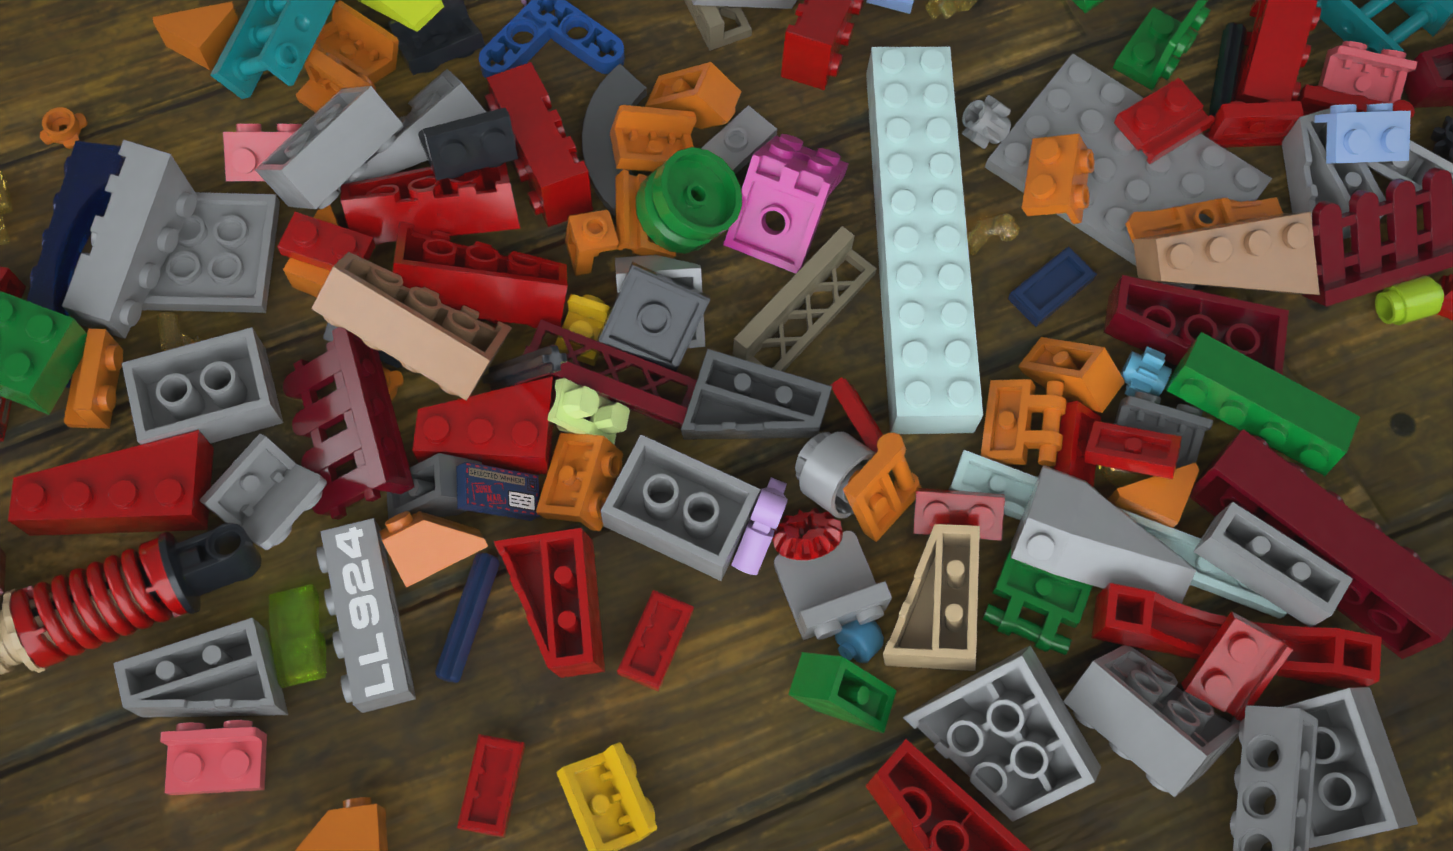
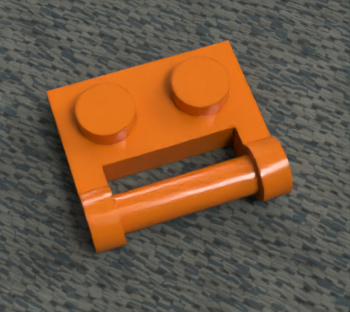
M887 433L880 437L877 442L878 452L862 469L852 474L848 484L843 488L863 533L875 542L884 535L914 502L917 488H922L918 477L911 473L904 456L906 453L904 441L897 433ZM891 470L895 477L894 485L888 474Z

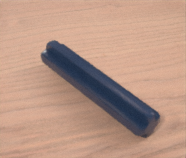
M479 552L475 555L435 670L436 676L444 681L457 683L461 679L500 565L498 558L491 554Z

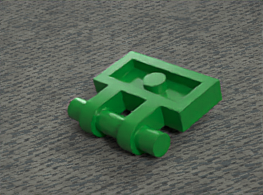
M1010 550L1006 555L992 591L993 594L1007 599V605L1002 610L988 604L983 613L982 620L997 626L996 631L1010 636L1011 633H1014L1034 642V647L1039 650L1048 652L1051 649L1066 655L1072 639L1056 633L1060 622L1072 628H1076L1079 625L1093 585L1054 575L1012 559ZM1022 606L1044 615L1045 618L1042 626L1019 617Z

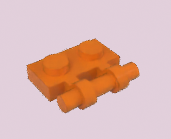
M1031 379L990 380L981 456L1004 465H1027L1028 449H1039L1038 464L1048 467L1055 466L1057 451L1062 449L1063 435L1059 433L1060 418L1066 413L1067 400L1063 397L1064 384L1060 381L1047 382L1046 395H1035L1036 386ZM1033 413L1043 414L1042 430H1031Z

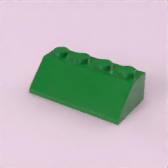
M1200 332L1170 375L1164 387L1166 391L1240 431L1244 429L1249 434L1261 437L1273 449L1323 476H1326L1347 453L1360 416L1202 332Z

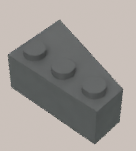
M707 349L681 428L683 440L814 437L819 434L832 386Z

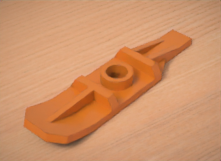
M1222 197L1156 211L1133 212L1125 224L1133 243V239L1283 214L1277 197L1241 202L1228 199V197ZM1199 214L1207 215L1212 223H1203L1199 219Z

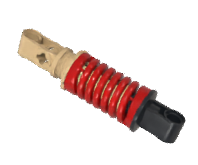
M235 523L220 525L214 530L182 542H178L174 535L167 531L160 534L158 538L142 543L138 548V552L128 548L122 552L121 558L112 554L106 557L103 564L99 561H93L86 567V570L79 567L73 569L69 573V577L64 574L56 575L52 579L51 585L45 581H40L34 587L30 585L18 590L12 589L7 591L3 595L2 610H0V675L13 671L15 666L22 662L31 671L40 673L47 670L49 666L65 661L69 656L81 655L86 649L99 648L104 642H115L121 635H133L138 629H149L155 622L164 623L173 616L176 618L188 613H197L201 609V595L237 581L249 579L259 570L262 561L261 555L244 528Z

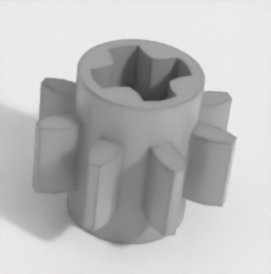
M990 95L986 97L985 102L982 100L973 101L963 113L962 122L967 128L962 134L983 149L987 147L989 142L992 144L1002 142L1007 137L1011 128V122L1007 118L1011 109Z

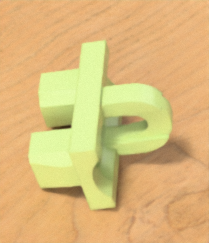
M566 378L556 380V399L547 420L557 424V428L564 433L602 435L615 444L616 434L624 432L627 428L630 413L629 407L619 402L613 403L598 395L597 391L587 386L582 387ZM591 416L590 421L584 419V417Z

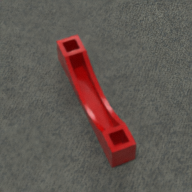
M1109 583L1096 596L1091 638L1198 660L1227 617L1183 605L1154 591ZM1250 621L1267 630L1274 637L1287 641L1293 649L1275 674L1276 676L1341 689L1368 687L1380 681L1382 637L1340 628L1284 626Z

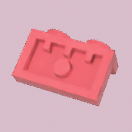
M249 720L225 721L223 728L206 729V724L179 723L176 725V731L161 732L160 742L168 746L165 793L168 795L265 790L267 734L257 727H252L253 722Z

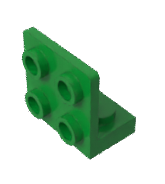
M1197 0L1183 22L1153 7L1116 59L1113 69L1152 91L1161 78L1168 81L1177 68L1183 53L1186 54L1197 38L1199 33L1196 31L1200 30L1211 12V9L1205 7L1208 0Z

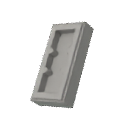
M748 105L701 149L709 150L722 158L736 174L752 159L756 151L774 136H777V128Z

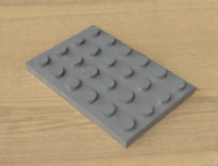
M1073 53L1011 129L1007 137L987 159L985 165L986 169L1024 193L1032 139L1079 133L1087 149H1092L1095 160L1094 171L1088 174L1089 206L1083 210L1082 223L1072 224L1067 213L1057 215L1135 266L1134 244L1131 241L1125 224L1133 212L1156 211L1222 197H1228V199L1238 202L1254 201L1259 198L1272 179L1201 133L1152 164H1149L1146 161L1148 157L1142 150L1138 152L1114 124L1120 112L1144 98ZM1199 214V219L1203 223H1212L1207 215ZM1163 283L1192 290L1195 285Z

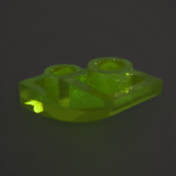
M313 584L269 594L270 634L279 686L285 688L325 678L326 640L319 630V593Z

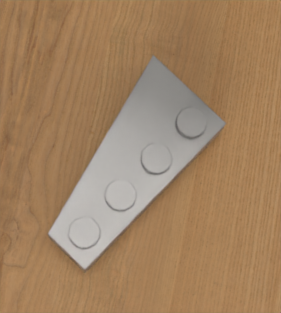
M123 140L118 153L120 156L125 157L119 176L111 174L105 191L111 193L105 215L102 217L95 215L90 229L92 232V250L90 253H81L62 307L78 324L92 329H106L111 335L124 339L131 326H134L139 321L142 305L149 291L157 285L160 279V269L168 254L175 250L178 244L179 232L185 220L194 213L198 197L171 154L127 140Z

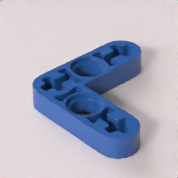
M531 0L479 53L481 72L486 80V77L526 64L550 39L602 74H609L619 64L623 66L625 61L622 40L566 0ZM544 10L545 12H548V13L542 15V14H541V11ZM555 10V16L549 12ZM574 27H582L588 31V34L582 39H572L567 35L568 31ZM522 31L529 32L534 36L530 42L525 44H518L512 38L515 34ZM600 50L606 53L604 57H600ZM611 50L614 51V56H613V57H612L611 55L607 54V53H609ZM504 59V65H503V66H501L500 64H497V63H499L500 61H502V60ZM492 60L497 62L495 65L491 67L490 62Z

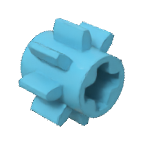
M1148 346L1141 355L1132 351L1120 373L1125 383H1127L1124 394L1134 397L1136 392H1144L1159 397L1172 372L1171 368L1163 365L1166 354Z

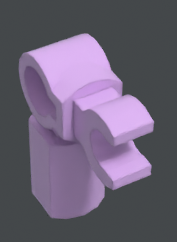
M771 477L767 488L761 489L732 562V566L751 575L758 574L773 538L774 531L780 522L788 499L784 496L787 483Z

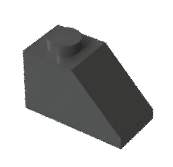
M438 453L410 467L415 488L403 494L387 492L388 520L405 511H409L411 515L421 511L437 517L457 516L468 511L457 509L456 466L464 462L482 465V462Z

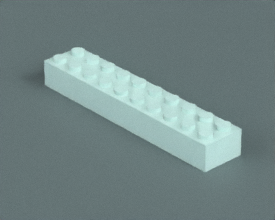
M872 47L866 78L890 433H974L983 417L951 50L950 47Z

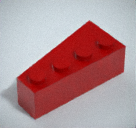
M532 62L486 77L490 94L484 95L488 111L506 108L510 115L518 159L512 160L519 181L521 183L527 181L531 188V191L527 192V197L535 216L542 214L547 227H551L567 221L569 216L592 212L589 171L584 161L579 162L576 155V146L571 136L566 137L562 119L557 110L548 111L552 109L551 101Z
M506 162L498 167H486L467 172L457 178L436 180L430 166L341 185V204L348 228L373 237L376 245L397 241L400 221L413 224L415 233L432 237L434 230L454 236L520 229Z
M399 222L393 273L402 276L403 286L410 289L413 287H426L439 293V299L442 304L459 311L465 305L479 312L478 319H486L491 323L497 324L499 321L501 323L525 324L537 329L542 319L557 326L561 325L568 286L567 264L517 251L511 252L507 257L500 255L490 244L476 241L474 245L465 246L450 242L451 234L434 230L432 237L415 233L413 224Z
M197 430L13 477L8 521L29 536L207 530L209 508L199 500L211 488L214 447Z
M907 739L904 740L866 784V788L910 851H1031Z

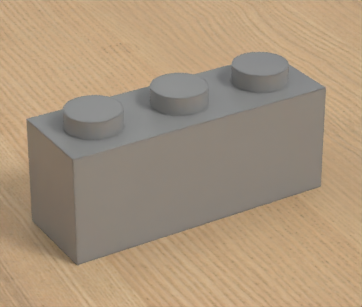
M1231 502L1213 519L1193 551L1308 627H1313L1332 616L1353 578L1234 502Z

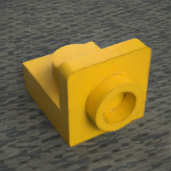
M570 294L567 301L569 311L562 328L598 341V336L610 312V307L600 298L593 295H583L581 297ZM558 337L555 345L558 346L559 352L568 354L569 352L563 339ZM570 342L573 351L583 348L580 345ZM592 350L578 356L577 360L595 366L599 353Z

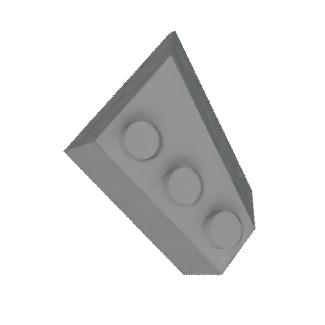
M1031 645L953 685L903 717L914 729H920L935 744L934 748L946 759L950 758L970 777V782L1012 822L1094 783L1101 769L1100 764Z
M1123 645L1094 660L1063 701L1073 710L1074 716L1080 723L1097 730L1109 741L1110 747L1116 754L1124 759L1133 761L1146 773L1147 779L1153 786L1161 791L1169 792L1173 797H1176L1205 774L1237 739L1240 732L1239 720L1233 717L1231 722L1227 721L1215 713L1211 705L1176 687L1178 681L1174 674L1127 645Z

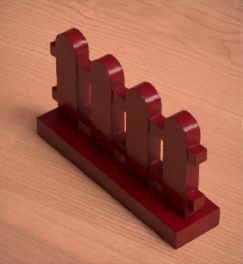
M1440 168L1429 169L1423 176L1422 190L1416 191L1412 182L1404 179H1395L1387 186L1386 201L1379 202L1375 193L1367 190H1358L1349 200V212L1343 214L1339 205L1329 201L1319 202L1312 211V227L1320 295L1302 294V296L1327 307L1391 287L1392 285L1452 268L1453 181L1451 173ZM1423 203L1424 229L1417 231L1416 205ZM1387 214L1388 240L1381 242L1379 216ZM1350 226L1352 251L1344 254L1343 227Z
M338 327L332 331L334 340L326 344V353L310 362L300 359L293 363L295 371L286 376L283 382V392L287 397L303 401L304 409L294 416L292 429L296 435L312 437L314 445L313 448L306 451L303 455L301 466L321 475L327 481L326 486L322 490L320 500L312 507V510L317 514L331 516L332 519L340 520L347 516L346 507L363 498L366 501L374 502L381 498L380 491L403 494L415 487L378 350L370 348L360 337L345 328ZM335 381L337 390L318 400L316 391ZM345 419L347 429L328 439L326 429ZM355 458L357 468L338 478L335 468Z

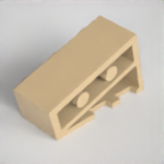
M934 524L914 574V580L899 612V618L883 652L885 666L975 671L980 526Z

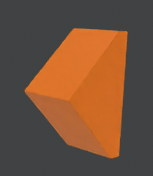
M231 1L154 16L153 23L166 47L211 71L216 65L240 18Z
M1195 462L1175 469L1173 479L1153 476L1117 488L1107 500L1116 507L1174 528L1180 521L1199 468Z

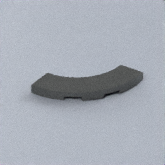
M621 64L616 66L606 76L593 94L585 114L582 130V150L584 162L589 171L590 183L603 205L614 217L616 216L615 176L623 169H616L610 130L620 105L637 106L647 96V88ZM628 170L630 175L635 176L631 170Z

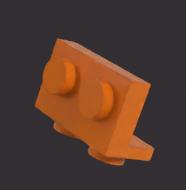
M339 0L335 2L332 8V21L323 26L313 47L324 54L327 52L332 53L341 60L346 69L354 74L362 73L373 83H376L396 70L399 40L396 36Z
M312 47L304 63L310 79L296 93V97L300 103L316 113L341 89L372 86L375 91L377 89L367 76L362 73H352L332 53L327 52L324 54Z
M620 105L610 130L616 169L654 172L677 151L694 147L691 133L697 121L695 112Z
M1079 133L1032 139L1022 209L1026 216L1067 213L1072 224L1082 223L1083 210L1088 208L1090 202V193L1087 186L1088 174L1093 173L1095 160L1092 149H1087Z
M88 328L83 358L71 379L64 423L68 427L110 429L112 412L116 404L118 378L123 363V349L106 329Z

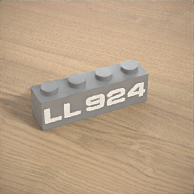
M374 518L320 531L323 546L317 547L320 569L322 573L328 572L331 588L324 591L329 614L331 616L336 615L339 631L332 634L337 657L345 659L347 675L341 676L343 695L347 703L353 702V705L362 713L416 699L386 548L379 533L381 528Z

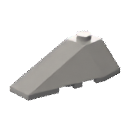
M446 69L408 102L412 109L406 117L398 118L404 126L394 134L397 137L394 144L382 153L378 154L375 152L366 161L368 168L352 181L347 179L343 184L394 174L428 160L418 136L421 130L486 113V111L464 84Z
M1045 465L1041 469L1011 543L1012 559L1054 575L1103 589L1109 583L1154 591L1181 604L1196 572L1192 565L1157 537L1139 526L1128 514L1119 507L1114 506L1088 482Z

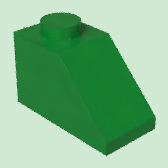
M802 652L788 695L817 712L875 732L884 733L897 690L842 656Z

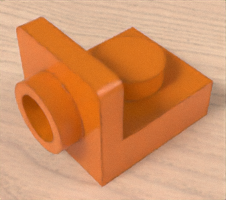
M608 210L569 216L565 243L575 276L591 273L594 257L599 256L600 252L616 250L618 248V237Z

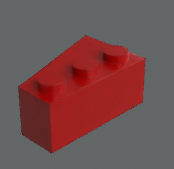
M553 376L469 396L467 401L461 398L418 409L412 449L418 463L441 453L481 461L482 465L528 474L547 475L551 462L554 423L547 419L556 399Z

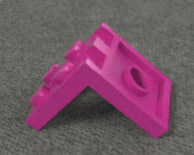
M781 134L780 137L774 136L753 154L741 189L742 207L738 219L729 227L723 245L796 274L804 266L827 198L843 180L849 163L841 161V156L836 152L824 148H819L815 151L802 146L803 141L801 139ZM768 211H777L783 215L785 219V228L783 230L775 231L768 227L765 221Z

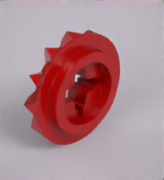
M814 508L810 512L805 513L798 510L795 516H783L782 523L778 524L772 539L774 548L780 555L793 560H811L832 552L840 544L843 531L840 520H836L829 512L820 513L817 508Z

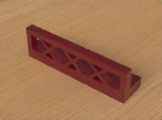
M542 319L540 320L530 346L526 345L523 355L539 350L545 333L562 338L569 352L566 354L567 362L561 364V371L544 377L553 376L554 381L566 378L582 387L587 386L597 391L598 395L613 403L619 402L629 407V410L681 429L697 383L696 379ZM570 342L580 345L583 348L573 351ZM593 350L603 355L608 369L596 373L581 367L577 357ZM610 357L623 363L613 367ZM630 366L642 370L648 385L635 388L622 383L616 372ZM649 373L662 377V379L653 382ZM672 381L688 388L681 405L661 398L656 387Z

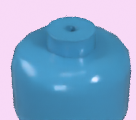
M858 620L841 626L842 631L835 634V640L840 645L838 647L839 654L847 660L854 658L859 663H867L883 646L884 637L881 628L875 621L860 625Z

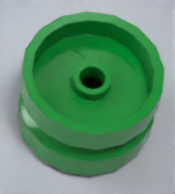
M694 147L679 150L640 184L636 195V214L646 234L655 244L664 249L684 254L701 249L713 238L725 232L738 219L742 207L741 187L734 171L719 156L709 150Z

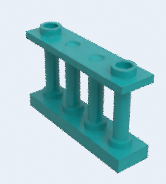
M249 0L210 76L241 99L251 97L262 73L267 70L288 86L294 85L336 0Z
M1318 0L1316 6L1321 8L1320 19L1344 41L1366 44V51L1379 54L1384 49L1403 52L1404 50L1399 44L1421 27L1434 37L1444 29L1453 17V0H1370L1360 9L1350 0ZM1395 2L1410 17L1386 34L1371 19Z

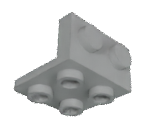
M259 434L199 501L226 524L235 523L242 526L253 543L268 550L273 545L280 544L288 537L292 530V524L303 511H307L317 504L327 481L321 475L296 464L271 440Z
M844 531L840 544L825 556L811 560H793L779 554L774 560V568L803 640L816 636L817 640L831 637L842 631L841 626L858 620L860 625L875 621L884 616L883 611L886 610L892 599L885 581L876 584L857 536L852 531Z

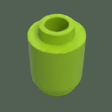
M1422 276L1385 288L1383 292L1377 294L1375 308L1379 318L1384 323L1402 325L1438 314L1444 301V292L1440 284L1431 277Z

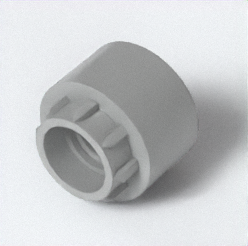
M824 432L814 436L802 448L795 464L796 477L799 480L801 492L836 518H846L854 514L843 488L848 484L852 474L862 469L876 453L845 432H835L833 434Z

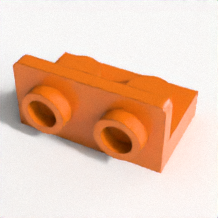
M560 432L536 513L545 519L581 522L592 531H601L603 525L601 509L615 484L616 478L621 472L622 451L602 435Z

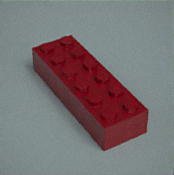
M1242 429L1214 457L1194 483L1189 497L1214 517L1231 502H1234L1353 578L1336 609L1368 634L1382 637L1381 644L1402 660L1444 641L1452 630L1453 580L1436 573L1424 564L1419 555L1410 548L1397 544L1383 533L1377 523L1358 515L1345 505L1344 500L1338 494L1323 489L1307 477L1306 472L1300 466L1284 460L1272 451L1269 444L1261 437L1249 434Z

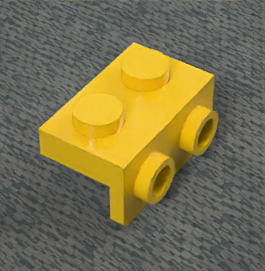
M621 742L611 745L603 753L564 766L556 772L588 851H618L640 842L657 830L654 807L651 801L644 796L636 778L637 770L634 760L625 752Z

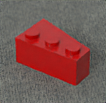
M804 0L803 4L799 3L795 15L798 16L795 26L789 24L785 32L781 77L825 90L829 77H837L843 59V55L839 54L841 45L848 47L855 26L854 23H850L853 15H860L865 0Z
M1256 0L1252 4L1249 16L1256 17L1252 32L1247 31L1244 45H1247L1248 49L1245 60L1241 61L1235 101L1265 103L1275 99H1280L1284 102L1297 100L1301 89V82L1296 81L1299 69L1304 68L1311 52V45L1306 44L1310 31L1315 29L1321 14V8L1316 7L1318 0Z
M582 528L494 541L497 551L501 555L510 575L509 579L514 591L518 594L525 610L526 619L547 668L560 678L605 672L593 540Z

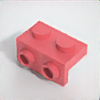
M1344 41L1342 46L1339 45L1327 51L1318 86L1351 95H1363L1369 99L1386 103H1394L1401 99L1407 74L1414 71L1417 66L1416 61L1405 59L1406 53L1389 49L1382 50L1381 54L1366 51L1367 45L1360 42Z
M236 124L237 132H223L226 181H264L255 169L295 133L302 124H277V132H262L261 124Z

